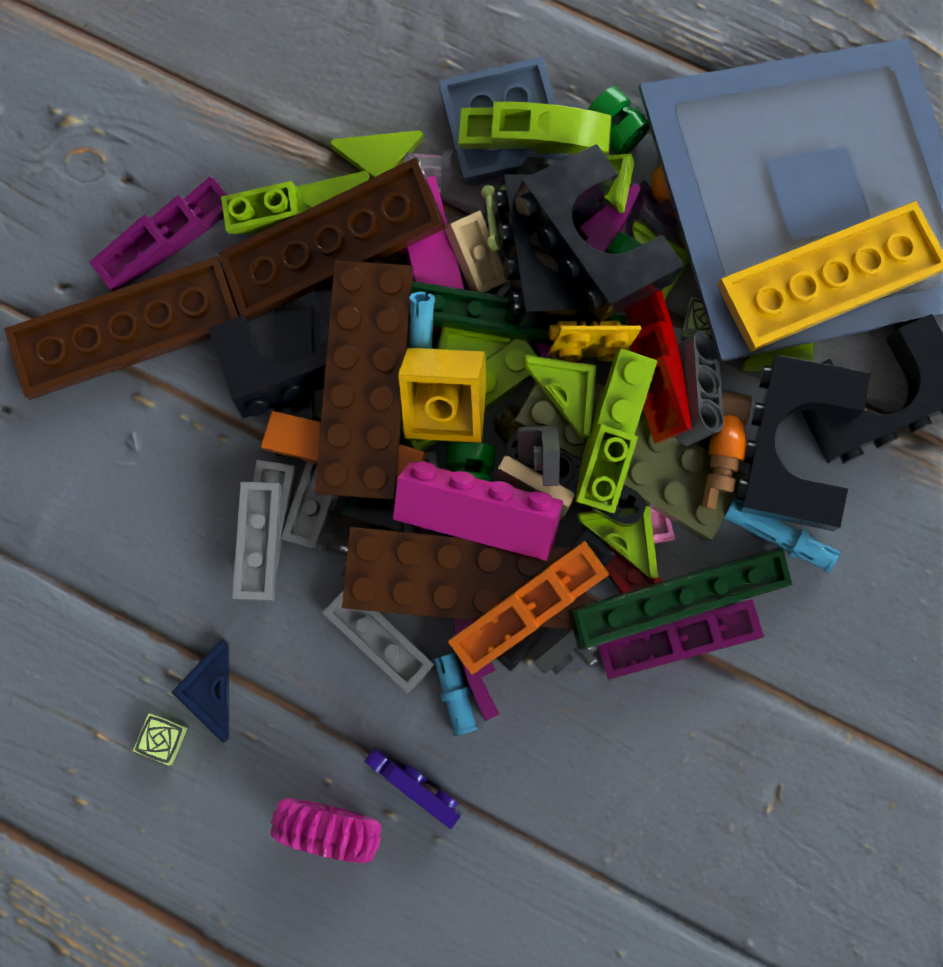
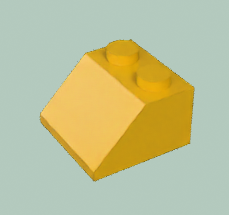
M407 348L398 374L405 439L481 443L487 385L485 351Z

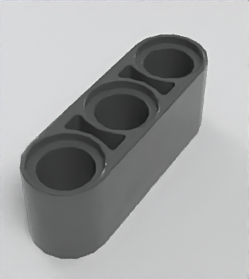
M702 331L677 344L687 388L692 429L676 435L675 438L686 446H690L721 431L724 426L719 359L713 338Z

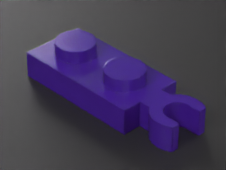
M376 748L372 750L364 761L449 829H452L461 817V813L456 810L459 802L441 788L435 794L424 785L427 778L410 764L403 769Z

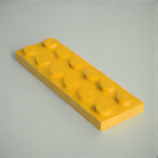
M914 201L724 277L716 285L750 352L942 273L943 249L917 201Z

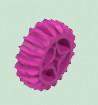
M286 798L280 800L271 820L272 828L270 835L276 842L292 847L295 850L307 852L308 854H315L335 860L356 863L370 862L374 859L381 841L382 825L374 818L305 799Z

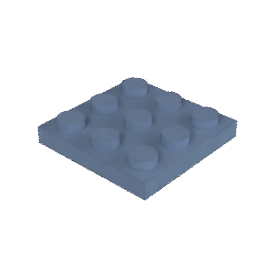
M543 57L438 81L464 185L515 173L528 157L564 160L570 157V154H536L534 149H461L458 144L461 108L494 107V101L556 105Z

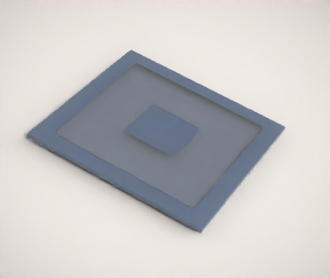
M908 38L639 85L638 89L719 362L913 322L930 314H933L934 317L943 315L942 272L750 352L716 285L724 277L914 201H917L943 249V137Z

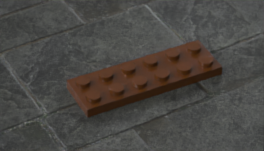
M415 157L219 252L239 314L240 316L244 315L248 322L314 291L315 287L333 281L335 260L374 263L446 229L422 164Z
M216 256L4 328L24 396L32 400L211 338L209 327L236 318L239 314L221 261Z
M335 260L315 494L395 500L402 421L398 374L408 346L409 297L412 294L414 271L411 265Z
M350 527L342 608L475 621L572 549L553 547L547 561L458 537ZM586 592L539 627L573 630L568 610L585 605Z

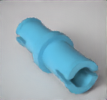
M452 653L433 659L443 693L440 694L441 702L446 701L454 731L453 735L458 736L461 733L466 734L478 730L468 697L469 694H472L470 686H465L458 655Z

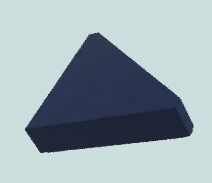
M222 639L171 692L222 743L229 739V643L225 639Z

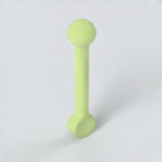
M485 185L481 190V195L486 200L490 234L488 245L491 251L495 252L501 249L497 237L493 208L495 189L491 185Z

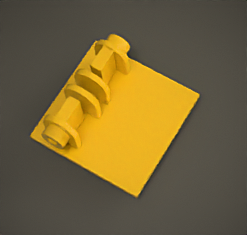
M557 321L556 325L549 326V339L554 340L549 350L548 357L554 355L559 357L560 360L570 362L579 361L583 357H597L599 361L611 362L617 349L628 350L641 331V326L621 325L620 321H602L600 323L591 321L590 326H587L585 321H580L579 326H577V321Z

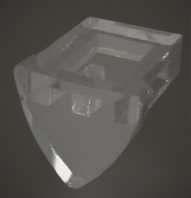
M444 150L442 156L405 154L404 163L417 157L422 164L426 177H436L439 193L449 195L455 151Z

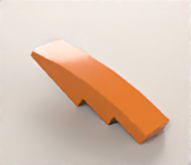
M272 411L261 448L269 452L299 458L307 463L317 465L321 422ZM400 445L397 481L410 461H424L426 453Z
M583 541L452 637L448 643L471 675H473L537 630L541 624L573 603L577 597L606 578L609 573L586 541Z

